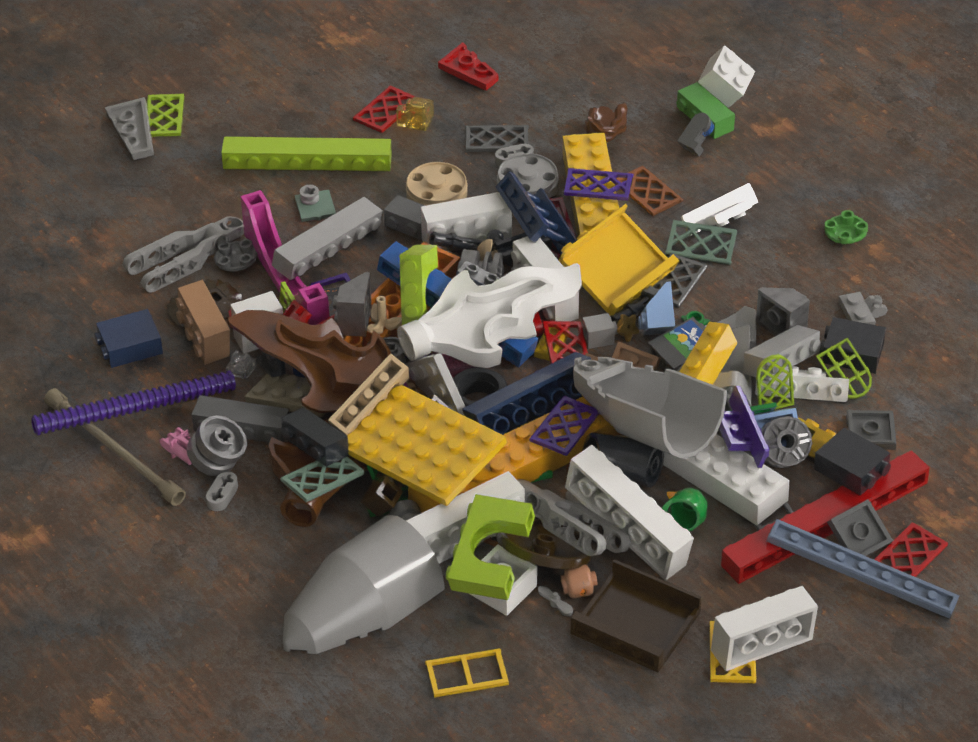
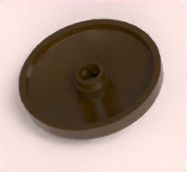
M537 517L534 519L529 537L508 533L496 534L498 543L507 552L522 560L540 566L574 569L585 564L587 565L591 561L592 556L584 554L545 529L541 520ZM574 529V537L578 540L580 532Z

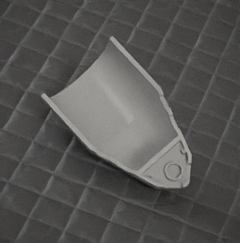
M581 357L574 360V385L577 391L618 433L681 459L698 454L707 447L716 435L724 417L727 390L675 370L666 369L665 373L654 371L651 365H645L644 369L634 367L633 362L609 357H598V361L584 360L581 362Z
M386 515L329 554L284 614V650L286 652H290V649L307 650L308 654H318L344 645L348 639L357 636L361 639L368 636V632L380 628L382 631L389 629L445 590L442 569L424 537L402 518Z

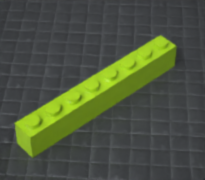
M224 137L222 146L223 169L390 171L391 139Z

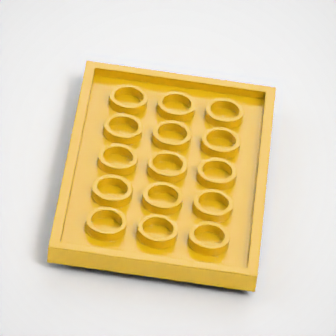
M403 385L393 387L388 393L387 398L381 400L374 407L372 413L366 416L352 433L347 435L348 451L351 457L445 506H448L507 444L506 436Z

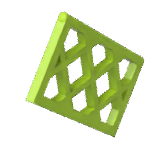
M184 94L148 95L147 110L149 124L158 128L156 131H151V137L181 136ZM152 100L161 101L154 106L151 104ZM179 100V103L174 105L170 101ZM164 105L170 107V109L165 112L159 110V108ZM175 111L178 112V117L175 119L169 116ZM152 112L159 114L153 120L150 118ZM163 118L169 121L164 126L160 125L157 122L162 120ZM173 125L177 126V130H168Z

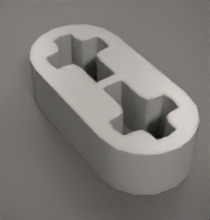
M519 144L498 149L495 153V163L500 167L506 159L514 155L534 154V148L529 144Z
M222 472L216 477L206 494L207 507L210 510L222 511L230 503L238 489L237 476L234 473Z

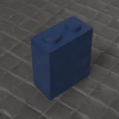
M148 309L96 323L97 332L94 333L95 340L98 346H102L100 350L103 360H108L111 368L163 354L161 336Z

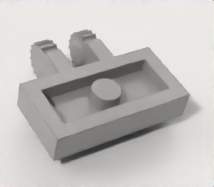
M861 292L839 296V304L846 318L851 321L875 325L876 321L874 318L884 316L888 311L885 304H882L883 301L880 295H872L865 300Z

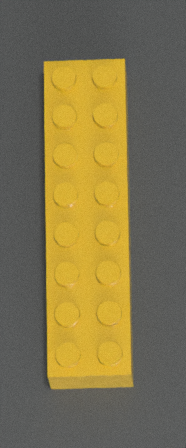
M605 133L563 136V160L566 177L568 168L612 172ZM572 174V176L577 179L583 176V174ZM593 176V177H595L598 181H600V180H602L603 178H605L606 176ZM589 179L581 182L585 187L594 184ZM612 181L603 184L608 189L615 186ZM575 185L571 187L569 190L580 191L581 189ZM599 187L591 190V192H604ZM570 196L577 237L585 230L588 232L592 230V226L599 219L605 220L615 207L619 208L618 200Z

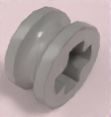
M314 185L303 186L300 189V201L305 205L316 204L319 201L318 187Z

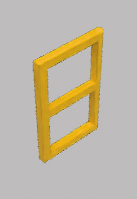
M500 648L425 661L434 698L509 685ZM496 655L502 679L473 684L467 660ZM461 661L467 685L438 690L432 666Z

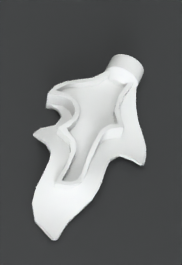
M576 263L559 269L533 266L521 267L511 271L492 284L477 286L473 282L468 270H463L449 282L438 302L419 320H414L398 327L397 334L401 348L411 361L434 351L452 356L474 367L490 368L501 363L502 348L497 344L507 339H529L536 337L537 333L533 323L535 313L542 308L562 304L575 298L582 286L580 265Z

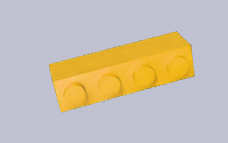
M709 322L679 372L713 385L737 345L729 324Z

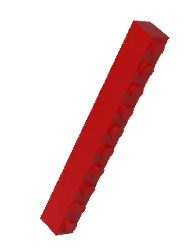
M911 450L890 461L891 468L888 474L878 479L871 489H867L861 496L841 486L829 494H824L818 500L805 504L799 510L786 514L780 520L821 538H826L834 534L827 523L830 519L869 499L875 511L926 485L928 483L930 467ZM774 523L767 524L759 531L748 534L740 541L729 544L722 549L721 567L738 584L795 554L767 542Z

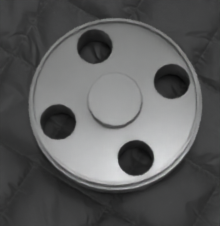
M532 153L514 155L506 159L498 169L497 184L510 171L516 175L524 189L533 195L540 188L545 191L549 198L558 193L559 177L557 168L550 159L542 155Z

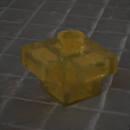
M413 97V99L408 98L406 105H398L396 109L397 126L427 131L434 117L433 100Z

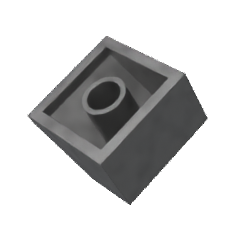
M365 272L341 285L338 296L334 295L333 309H337L334 321L338 324L342 335L366 337V329L372 306L370 272Z
M761 287L758 289L756 323L774 336L796 325L807 327L810 300L794 288Z

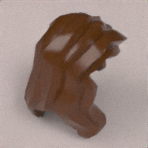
M626 103L619 104L615 112L606 106H600L599 108L590 107L588 118L584 124L586 134L605 133L606 142H610L617 135L624 133L627 128L628 108Z

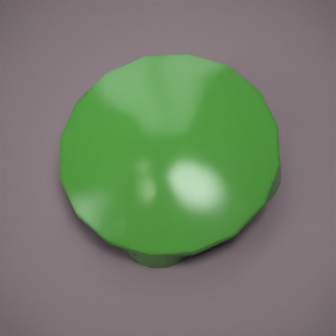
M845 210L841 215L825 221V234L836 243L851 244L858 242L868 232V223L854 215L853 211Z

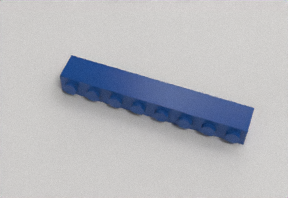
M396 241L380 255L377 271L400 286L399 255L408 250V248ZM438 269L430 272L426 283L425 300L426 304L431 308L438 302L445 288L452 280ZM538 338L507 339L497 345L502 348V357L519 368L534 353Z

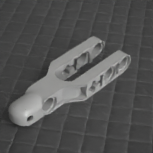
M225 217L195 231L173 232L128 254L123 260V267L131 275H136L177 254L189 250L173 258L172 261L160 267H155L154 270L143 276L140 282L141 286L148 292H155L200 270L208 256L216 253L220 242H231L244 234L243 221L236 217ZM156 251L155 255L149 258V255ZM137 260V263L130 268L131 263ZM173 269L172 273L166 276L167 272ZM155 277V280L150 285H147Z
M517 480L525 488V503L532 504L534 514L541 520L544 528L588 556L600 555L606 548L614 553L628 550L630 538L622 529L581 504L565 500L550 490H542L527 480ZM599 525L603 527V536L598 533ZM574 529L580 532L578 540L574 537ZM616 536H619L621 540L619 548L615 545ZM592 539L597 542L595 551L591 547Z

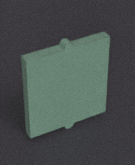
M329 190L319 191V201L313 205L303 204L300 201L301 195H295V201L302 222L320 221L336 214Z

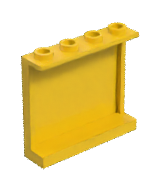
M627 204L621 208L615 207L605 220L599 219L592 226V230L589 232L587 230L583 231L577 237L576 242L566 244L561 250L562 255L559 259V262L564 267L576 263L580 265L583 288L610 316L622 310L627 303H632L639 298L642 290L647 289L649 286L653 287L671 273L679 262L674 254L667 258L625 213L628 207Z

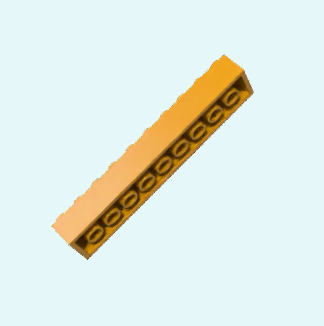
M584 397L576 400L593 407ZM566 404L562 406L560 409L567 410L572 409L573 407L569 404ZM588 412L580 413L582 419H587L591 416V413ZM549 413L504 434L507 444L458 495L508 471L516 480L523 479L532 482L538 479L542 473L548 470L554 471L570 463L573 457L582 452L584 442L590 433L615 436L622 434L618 433L599 414L570 453L565 456L529 441V438L549 415ZM576 414L564 416L566 422L578 420ZM554 417L549 422V425L560 424L559 417ZM581 426L569 427L570 433H577ZM564 429L552 431L554 437L566 435ZM542 432L538 438L548 439L549 436L547 432ZM569 440L558 442L557 445L565 448L569 444ZM408 486V500L415 501L421 513L441 504Z

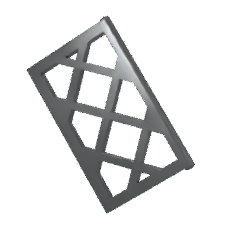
M529 125L465 126L466 152H496L498 149L514 146L513 144L518 141L528 144ZM492 130H503V132L499 133L498 135H496L495 133H493V132H491V131H492ZM513 130H524V132L518 135ZM470 131H481V132L478 133L477 135H474V134H472ZM486 134L492 137V139H490L487 142L480 138ZM509 134L514 138L507 142L502 137ZM476 141L481 146H470V144ZM498 141L503 146H492V144Z
M674 254L682 265L676 266L669 273L672 279L660 280L653 287H661L670 281L671 284L675 283L677 289L672 290V296L681 294V297L678 301L673 299V306L679 308L706 270L707 265ZM695 267L698 268L699 271L697 273L692 274L689 268ZM685 270L687 275L676 277L674 272ZM687 280L691 281L688 287L684 288L679 283Z

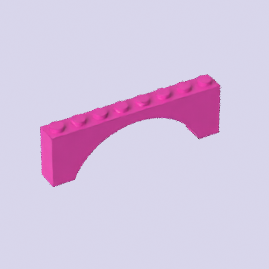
M259 190L241 196L244 235L246 239L252 241L257 257L279 293L281 282L285 281L296 301L312 314L308 321L310 325H317L330 317L328 296L320 283L307 287L298 276L289 280L272 266L274 251L282 246L272 217L269 202L262 191Z

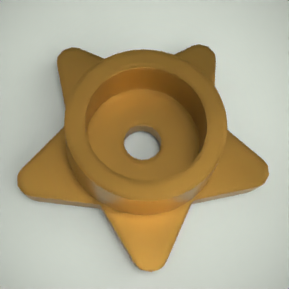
M621 314V319L617 323V332L625 337L626 342H630L633 334H639V329L635 325L636 315L627 317Z

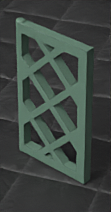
M673 220L665 254L671 255L673 253L685 258L731 265L737 230ZM677 226L685 227L689 231L679 236L676 228ZM696 231H710L711 234L701 239ZM723 233L732 236L729 241L724 243L718 235ZM693 234L698 242L688 248L683 239ZM715 238L720 246L710 251L705 243ZM679 242L685 250L680 252L671 249L674 244ZM702 246L707 254L698 255L693 254L691 251ZM723 249L727 253L726 259L714 256V254Z
M345 457L341 459V463L335 462L327 466L328 468H340L339 474L325 473L326 466L318 461H314L281 477L280 480L305 502H308L364 475V470L350 458ZM315 467H322L321 472H310L309 470ZM344 469L354 470V472L348 475L343 474ZM297 476L302 477L301 482H292L290 480ZM306 477L320 478L318 484L305 483ZM324 479L336 480L330 484H323ZM304 488L317 489L309 494L303 491Z

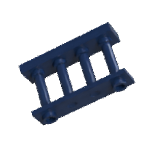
M510 171L495 186L531 241L536 243L543 235L552 240L561 255V250L569 242L573 244L577 241L542 188L534 195L527 192L516 175Z

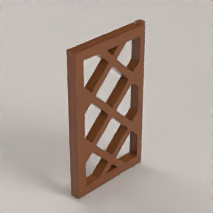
M643 165L628 172L633 173L629 196L652 216L683 202V199ZM643 172L648 177H637V175ZM616 178L621 183L627 180V178ZM646 182L648 185L647 188L635 187V183ZM651 183H657L663 189L651 188ZM634 192H643L646 193L645 198H641ZM649 193L662 194L661 199L649 198ZM665 195H671L674 198L673 200H664ZM648 203L660 204V206L653 209L651 206L648 205Z

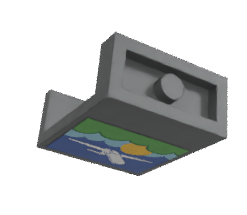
M692 317L649 341V352L661 358L658 366L664 372L666 369L677 371L685 363L706 327L703 323H699Z

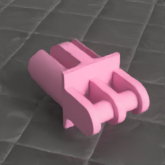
M177 427L174 433L170 432L167 434L166 439H160L161 446L171 453L172 458L177 456L188 465L192 464L187 456V444L191 438L188 429L184 431Z

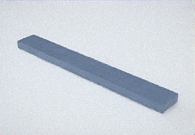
M776 519L767 538V542L949 619L959 599L957 594Z

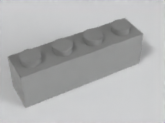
M796 325L744 352V374L756 377L759 364L771 355L780 354L785 356L790 361L791 366L819 352L821 346L820 331ZM780 358L776 364L782 366L785 360ZM767 362L763 369L767 370L771 363ZM774 366L769 373L775 375L779 369ZM767 375L764 380L767 381L771 377Z

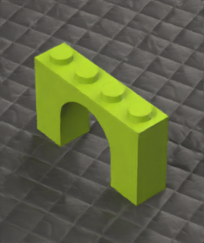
M414 245L399 255L402 325L419 320L428 312L425 300L426 283L430 272L438 267L437 245Z
M475 494L473 503L468 505L466 524L463 523L460 529L461 538L459 544H456L453 550L454 559L452 565L447 567L446 580H448L453 591L508 600L515 580L512 568L510 566L481 561L474 556V551L483 538L494 533H508L529 537L535 519L534 510L531 503Z

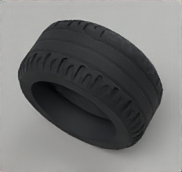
M470 368L453 377L465 407L476 402L464 398L467 394L474 392L492 394L508 386L503 376L487 368Z

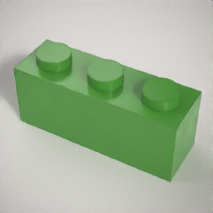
M698 82L678 90L676 102L678 109L691 120L698 113H706L714 124L713 132L709 134L713 139L734 130L735 114Z

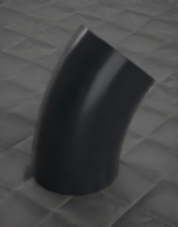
M590 433L587 436L583 450L593 445L598 451L603 452L612 464L619 467L623 474L631 481L652 488L658 481L664 463L663 451L627 437Z

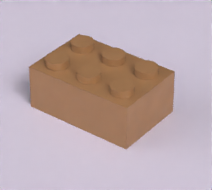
M200 280L179 287L178 298H176L178 307L176 316L178 322L185 326L187 339L189 341L192 340L194 343L193 347L198 358L201 357L205 365L229 357L230 329L204 281Z

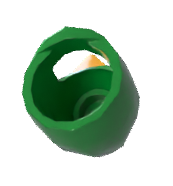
M685 488L680 491L667 492L669 500L663 505L662 509L671 514L682 528L693 531L705 521L708 502L699 490Z

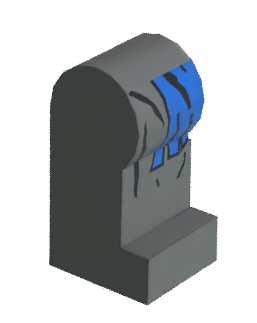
M698 113L692 118L678 139V143L683 149L700 157L704 151L701 144L714 129V124L706 113Z

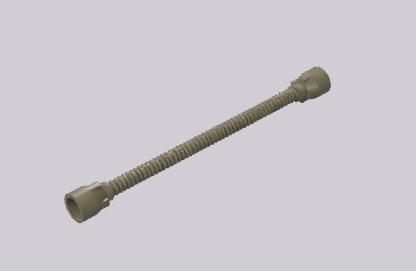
M56 388L49 390L45 395L44 402L52 409L58 410V412L63 408L67 410L68 407H72L67 400L68 398ZM84 422L81 425L156 485L162 493L161 496L171 505L177 506L183 502L186 492L172 480L167 482L161 479V477L93 423L86 424Z

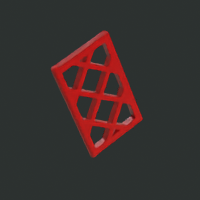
M390 85L352 119L383 133L419 101V98ZM389 92L396 94V96L385 97ZM408 99L410 102L402 104L401 100ZM388 101H398V105H386ZM376 103H383V107L372 108ZM399 110L395 115L389 116L388 111ZM385 112V116L374 117L373 113ZM370 113V118H361L364 114ZM387 121L382 126L375 124V122Z
M580 321L542 322L550 364L562 359V356L567 351L570 354L577 352L571 348L576 343L581 345L583 355L588 353ZM549 327H555L559 332L554 336L549 332ZM577 328L579 335H574L568 329ZM562 334L572 339L568 345L558 339ZM556 343L557 345L562 347L563 350L559 353H556L553 350L552 344Z
M912 522L874 560L881 562L883 559H890L891 567L902 572L911 571L910 575L916 577L948 546V542ZM912 531L920 534L921 538H908L907 536ZM927 543H936L939 547L936 550L929 551ZM905 544L906 552L893 553V550L898 545ZM909 544H923L924 551L911 552ZM912 557H926V559L920 565H914ZM894 558H908L909 566H896Z

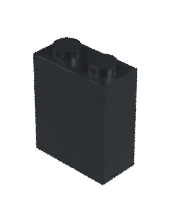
M833 317L831 325H826L824 333L826 341H821L819 354L848 338L866 367L869 368L870 373L876 374L884 347L886 327ZM847 342L841 345L847 356L849 355L850 357L854 354ZM838 348L830 352L836 362L840 363L845 360ZM825 354L822 362L833 365L828 355ZM857 357L850 360L856 370H865ZM846 363L840 366L843 368L851 369L849 365H846Z
M845 427L815 452L814 470L860 496L867 489H871L878 479L886 476L891 468L890 452Z

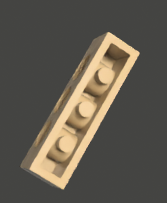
M390 354L328 420L329 424L345 435L352 433L358 424L372 413L374 407L381 400L387 398L388 393L393 387L403 385L409 379V368Z

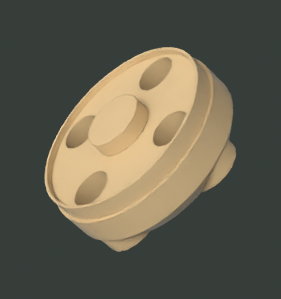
M445 162L425 163L413 169L407 177V199L427 206L467 198L466 176L461 169Z

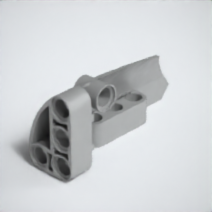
M744 306L735 314L716 322L729 324L737 341V345L713 384L727 390L725 411L732 410L728 401L735 386H741L750 407L752 402V376L744 374V352L756 347V310Z

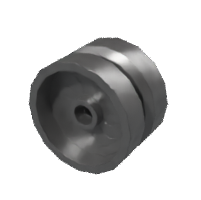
M210 416L200 424L197 431L189 439L187 456L199 471L217 477L222 472L231 471L244 454L247 447L246 435L235 421L224 416Z

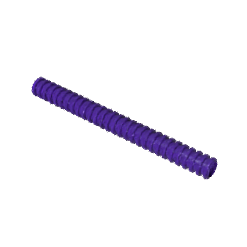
M229 370L226 374L221 372L219 375L213 374L212 377L210 375L206 376V378L199 377V380L194 378L192 381L186 380L185 383L181 381L178 385L176 383H173L172 386L168 384L165 385V388L159 386L158 389L151 388V391L146 389L144 392L138 391L137 394L133 392L130 396L124 394L123 397L117 396L116 399L111 397L109 400L103 399L102 402L98 400L95 404L89 402L88 405L82 404L81 407L76 405L74 408L68 407L67 410L63 408L60 412L54 410L53 413L47 412L46 415L41 413L38 417L33 415L31 423L34 433L38 436L41 435V432L44 434L48 433L49 430L55 432V429L59 431L62 430V427L68 429L69 426L76 427V424L81 426L84 422L86 424H90V421H93V423L97 422V419L103 421L104 418L111 419V416L116 418L119 414L121 416H124L125 413L128 415L132 414V411L138 413L140 409L141 411H146V408L151 410L153 406L159 408L160 405L164 407L167 403L172 405L174 402L180 403L181 400L185 402L188 398L190 400H193L194 397L198 399L200 395H214L215 392L220 394L222 391L228 392V389L233 391L236 387L234 374Z

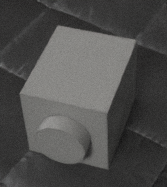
M609 313L583 317V332L588 349L614 344L615 335L618 334L617 324L615 321L612 322Z

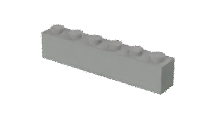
M362 197L275 249L272 266L289 280L294 279L298 275H303L305 271L319 265L321 261L332 257L339 250L347 248L357 239H362L372 230L378 229L381 224L383 210L367 198Z

